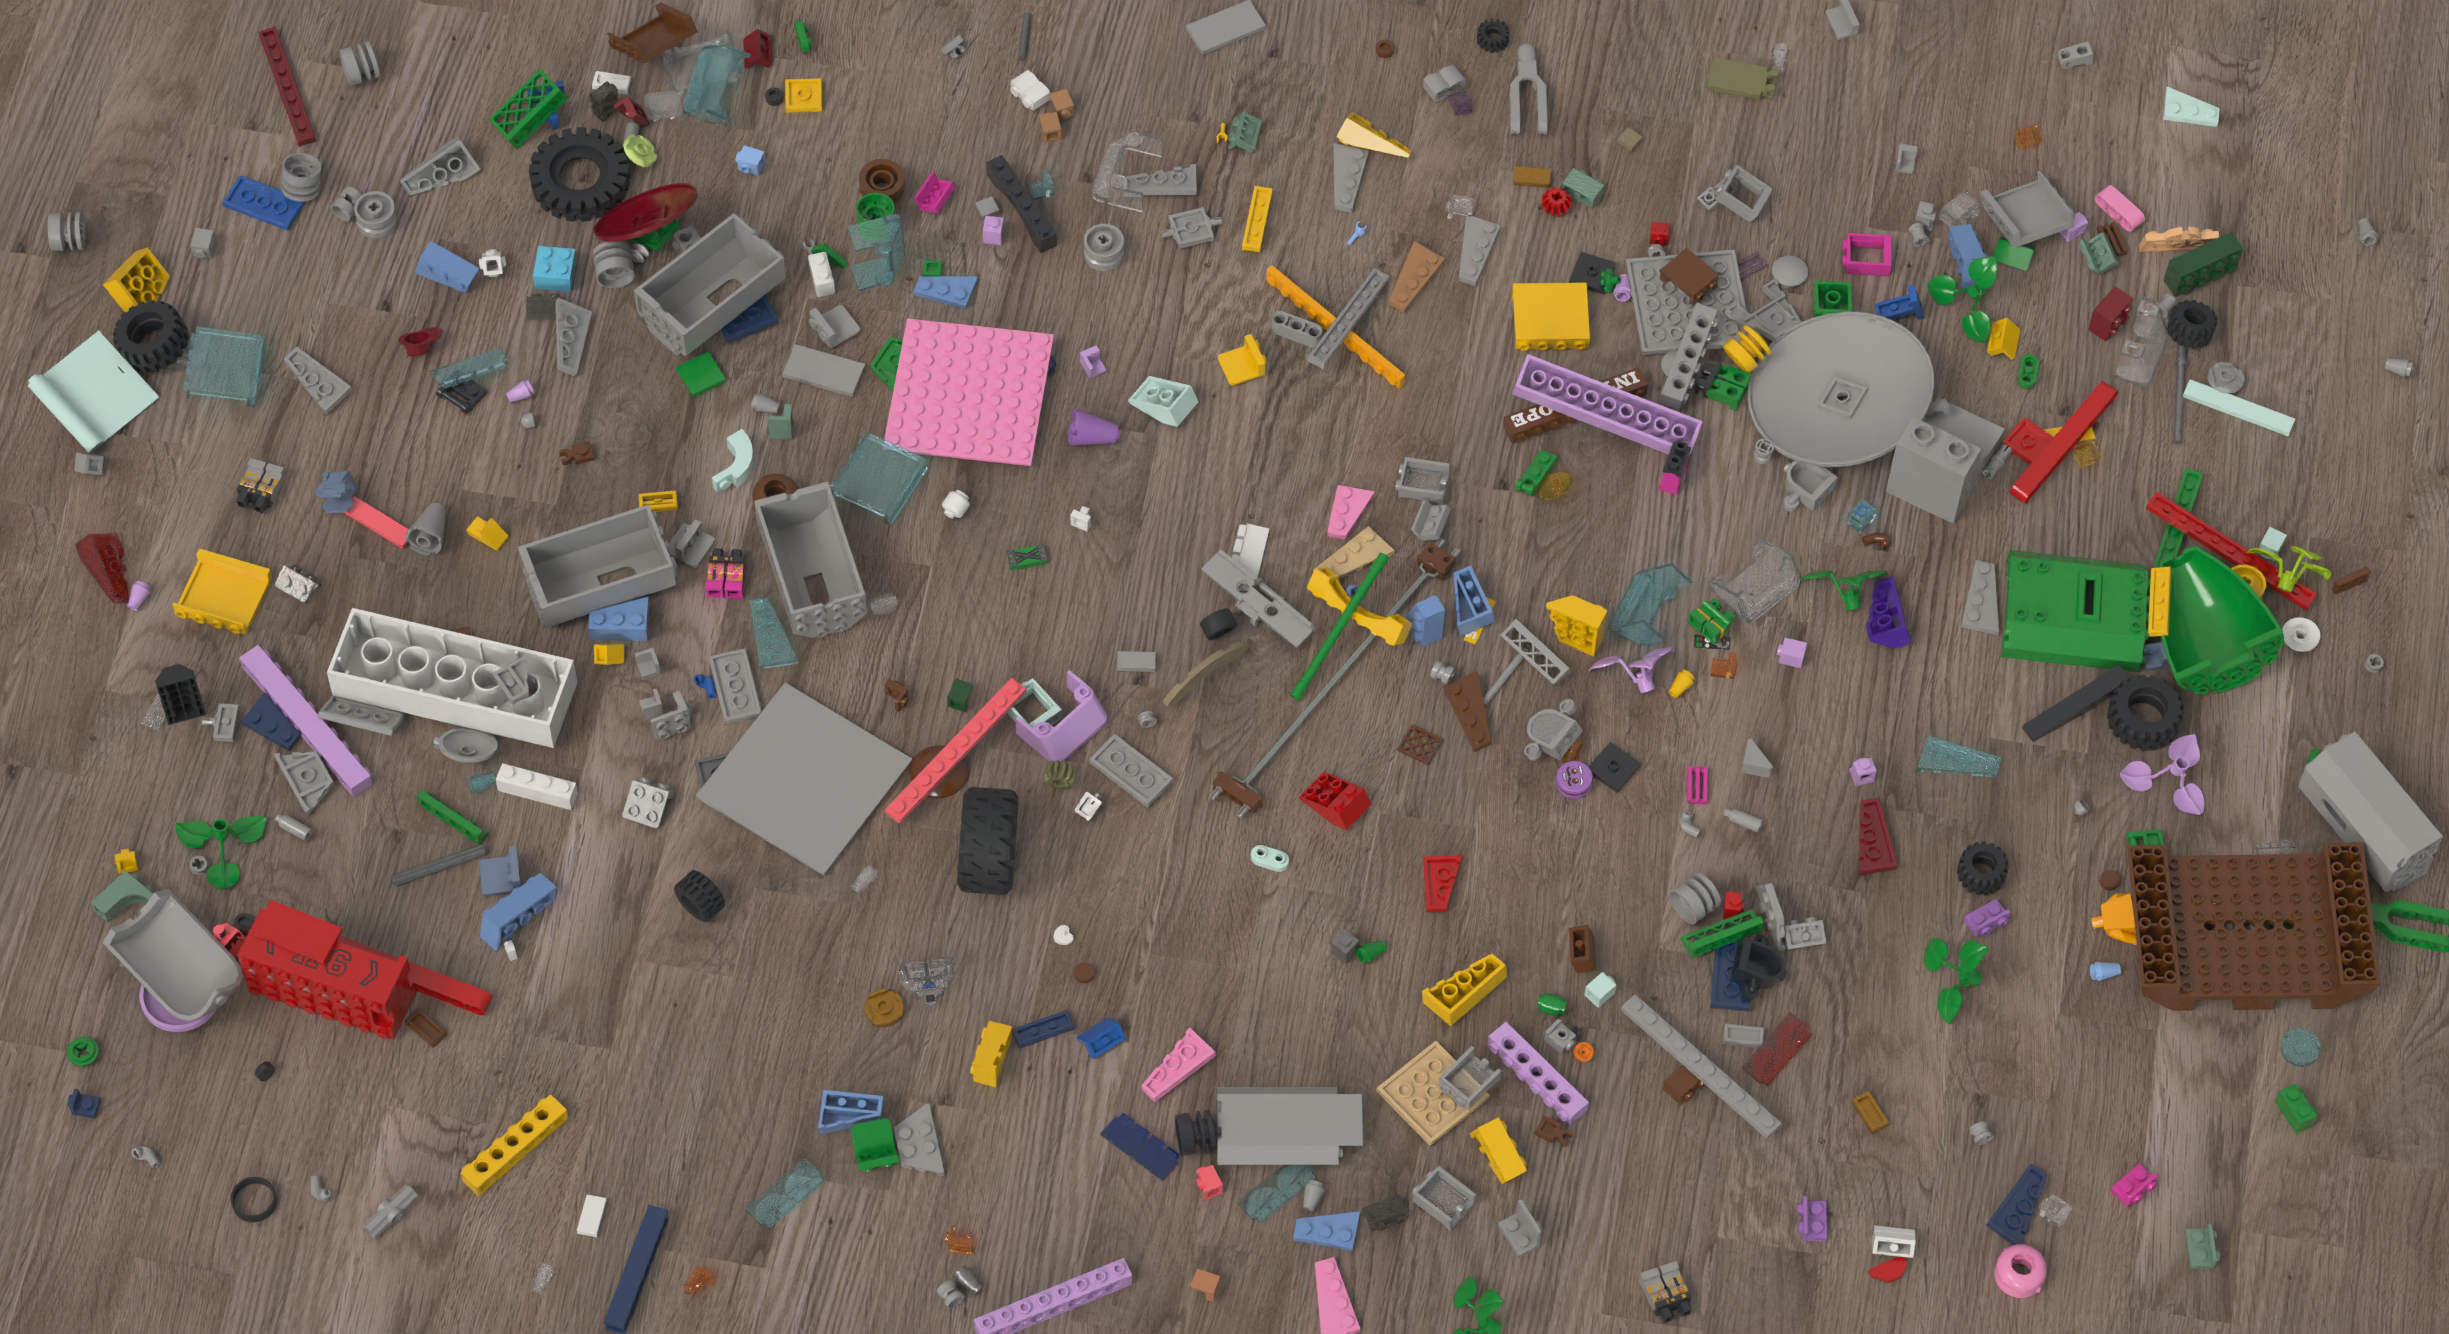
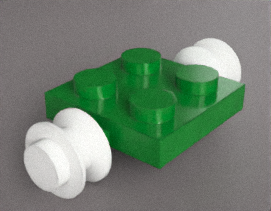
M678 219L657 231L630 239L635 250L631 249L632 261L643 263V257L649 256L648 248L659 251L680 227Z

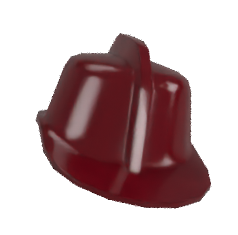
M432 327L406 333L400 336L398 341L405 346L408 356L424 355L431 350L433 341L441 337L443 330L438 327Z

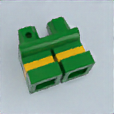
M1713 599L1710 602L1705 600L1701 607L1689 613L1687 622L1699 633L1702 632L1701 635L1713 645L1729 631L1730 625L1735 618V615L1730 610H1727L1724 614L1719 611L1722 605L1717 599Z

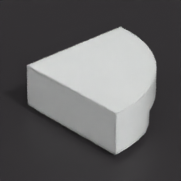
M512 941L504 942L509 960L517 959Z

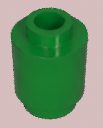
M1544 992V996H1539L1537 1006L1540 1007L1539 1011L1563 1016L1567 1000H1564L1561 996Z

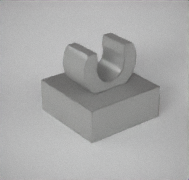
M958 35L940 50L944 55L950 52L951 57L955 59L958 57L955 52L956 49L960 53L965 51L964 47L959 45L963 39Z

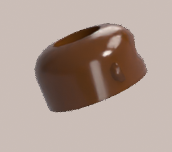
M888 159L870 161L860 171L859 192L862 196L871 193H882L895 203L902 197L905 190L904 172L896 162ZM879 183H887V184H889L888 186H885V187H878V186H876V184H879Z
M783 474L763 476L755 484L752 491L753 511L756 513L754 502L756 500L767 498L773 493L793 494L800 488L797 487L791 478Z

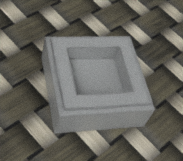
M992 196L975 203L983 220L985 216L1000 214V210Z

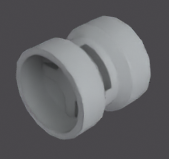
M1764 438L1756 442L1754 451L1756 462L1767 464L1772 460L1774 450L1772 441Z
M1437 660L1431 670L1430 677L1435 680L1441 679L1442 683L1447 685L1451 682L1456 668L1452 666L1446 667L1444 662Z
M953 1280L946 1281L936 1291L939 1297L945 1300L944 1304L948 1309L956 1307L964 1300L963 1293L956 1289L957 1286Z

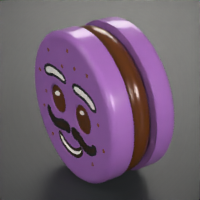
M1580 761L1566 762L1558 769L1556 787L1567 798H1582L1591 789L1592 772L1586 764Z

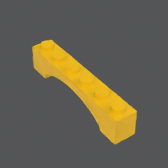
M1326 567L1315 568L1307 589L1315 597L1324 599L1329 606L1338 608L1343 613L1351 598L1341 586L1338 580L1339 575ZM1361 606L1357 607L1351 617L1356 620L1358 625L1367 627L1371 630L1372 634L1381 636L1387 644L1392 646L1405 642L1413 624L1399 614L1383 617L1373 614Z

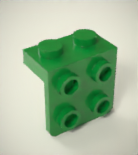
M889 1118L851 1125V1135L859 1170L871 1171L878 1166L890 1167L894 1163L899 1162Z

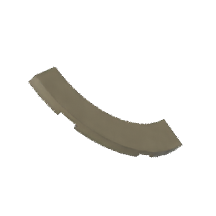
M1246 641L1237 642L1229 645V649L1225 651L1220 649L1189 671L1187 679L1181 685L1177 683L1164 698L1163 703L1166 706L1178 705L1182 698L1200 680L1220 666L1239 660L1250 645Z

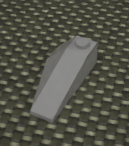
M456 136L399 181L411 196L431 190L432 188L449 185V183L466 180L479 171L480 168L464 144Z

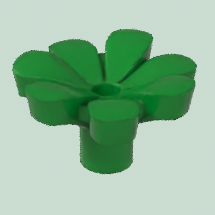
M1612 269L1601 272V276L1604 278L1601 279V285H1605L1604 291L1614 292L1616 284L1621 283L1620 276H1616Z

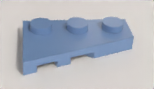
M920 276L913 292L915 296L966 310L978 282V276Z
M1360 1211L1299 1218L1296 1220L1293 1240L1353 1251Z

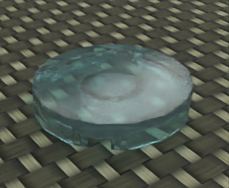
M2297 1028L2290 1030L2284 1035L2280 1050L2287 1062L2294 1066L2305 1067L2310 1066L2317 1060L2321 1045L2314 1033Z

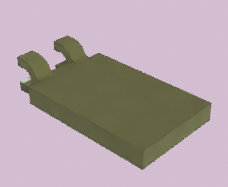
M1714 57L1707 90L1760 100L1761 96L1773 99L1779 71L1770 70L1767 72V67Z

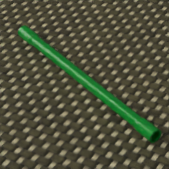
M1380 552L1371 569L1302 678L1290 693L1293 699L1300 701L1312 678L1355 610L1388 562L1389 557L1384 553Z

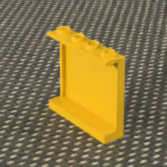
M1513 283L1512 300L1515 349H1589L1590 331L1587 283Z
M199 548L196 554L198 562L178 604L174 602L172 604L175 614L180 618L193 619L200 624L206 623L217 629L224 628L234 634L241 633L246 635L273 579L271 570Z

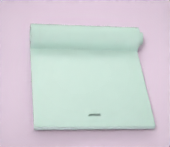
M99 330L44 375L35 374L28 380V387L88 453L97 449L159 398Z

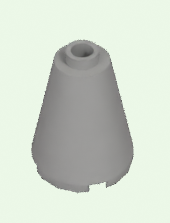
M431 503L406 532V542L408 540L410 548L417 553L430 555V553L436 552L435 554H437L443 546L446 509L441 504Z

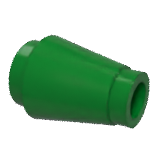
M1382 940L1362 944L1356 949L1357 958L1361 963H1369L1386 951V945Z

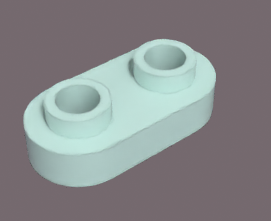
M1263 845L1255 846L1251 851V861L1257 866L1282 872L1289 865V857L1283 851Z

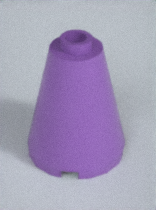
M1075 408L1073 410L1071 418L1075 419L1069 425V445L1111 444L1120 439L1121 429H1118L1117 424L1081 409Z

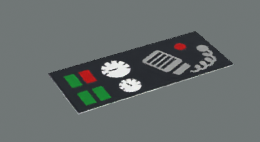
M1694 634V648L1730 650V637L1723 636L1713 645L1703 635Z

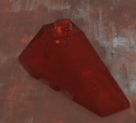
M117 533L88 534L75 544L81 562L112 603L129 602L128 585L123 573L126 571V568L122 564L124 550Z

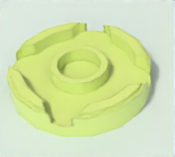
M631 134L625 139L623 144L625 153L637 165L650 167L657 159V154L654 153V146L643 136Z

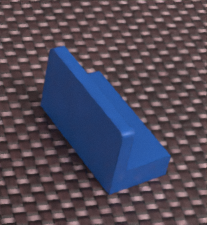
M1108 1017L1077 1036V1039L1085 1045L1089 1056L1094 1059L1125 1040L1126 1037L1119 1022Z

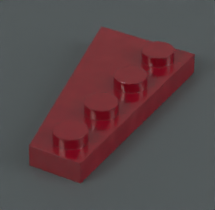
M1880 798L1861 800L1859 817V875L1897 869L1898 865Z

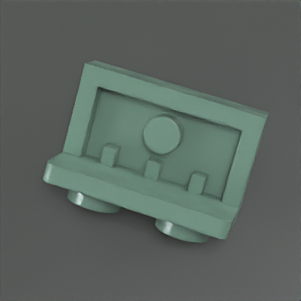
M2104 232L2089 241L2080 240L2082 245L2081 251L2087 257V265L2092 272L2095 271L2101 275L2119 264Z

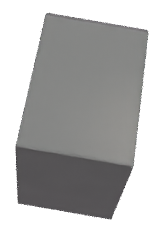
M1751 738L1748 739L1741 773L1766 778L1771 777L1773 766Z

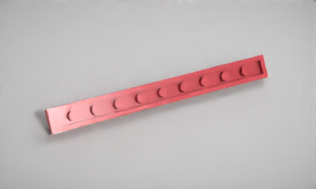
M1011 678L885 809V813L901 824L1026 693V688Z

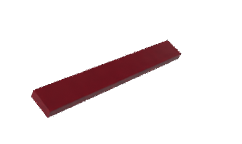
M276 27L259 31L260 40L298 146L316 142Z

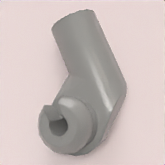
M1683 811L1679 816L1682 831L1698 838L1701 829L1692 825V814L1689 811Z

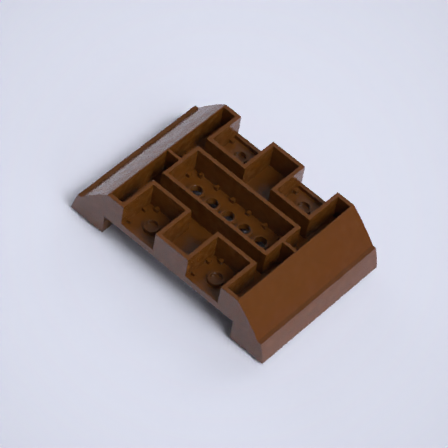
M2363 842L2324 843L2320 854L2167 856L2166 845L2127 846L2140 982L2144 997H2148L2173 1011H2193L2196 1000H2232L2233 1010H2272L2276 999H2311L2312 1009H2332L2366 994H2371L2381 984ZM2227 923L2232 924L2234 929L2227 930L2224 925ZM2250 923L2254 926V929L2247 930L2244 924ZM2270 923L2274 928L2267 930L2263 924ZM2290 923L2294 928L2286 929L2283 924ZM2211 924L2215 929L2209 931L2205 929L2204 925Z

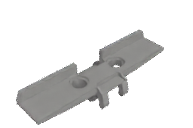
M1220 549L1201 569L1238 601L1235 611L1238 614L1244 612L1251 618L1250 623L1254 627L1258 625V621L1261 619L1296 648L1315 630V627L1309 620L1286 603L1284 596L1278 595L1268 587L1262 578L1257 579L1223 550ZM1242 585H1247L1249 591L1241 593L1239 588ZM1260 589L1274 601L1270 602L1257 590ZM1271 612H1277L1274 616L1268 615Z

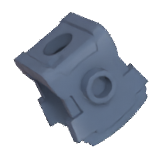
M350 471L323 472V481L317 486L314 494L318 498H328L322 506L325 513L348 512L353 508V496L357 491V486Z

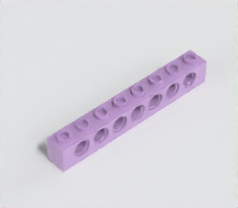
M1119 1259L975 1318L974 1330L976 1334L1016 1333L1132 1285V1274L1125 1259Z

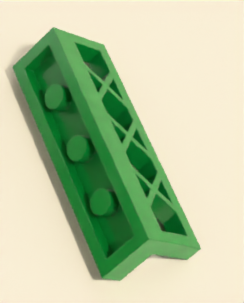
M1751 909L1681 936V941L1690 958H1694L1741 940L1745 936L1748 937L1761 932L1764 922L1761 916L1756 917ZM1751 918V920L1741 923L1742 919ZM1726 925H1732V926H1733V927H1730V928H1728V929L1723 930V929H1724V926H1726ZM1708 932H1715V934L1705 937ZM1692 938L1697 939V940L1694 941V942H1691V943L1688 942V940H1690V939H1692Z

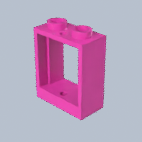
M1847 233L1846 240L1842 241V251H1845V255L1842 256V266H1845V274L1889 276L1891 270V235ZM1851 247L1882 249V263L1851 261Z

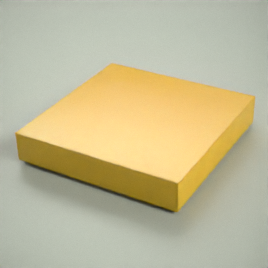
M785 79L786 113L822 112V79Z

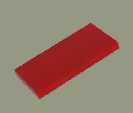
M270 900L252 934L325 964L343 929Z

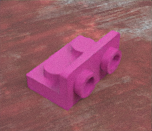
M2139 1163L2112 1186L2110 1191L2129 1207L2132 1203L2137 1204L2143 1198L2142 1194L2146 1191L2151 1192L2157 1186L2156 1181L2159 1175L2157 1173L2150 1174Z

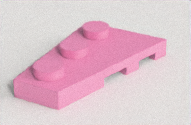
M1338 485L1327 536L1346 540L1357 523L1358 518L1365 511L1367 504L1375 496V492Z

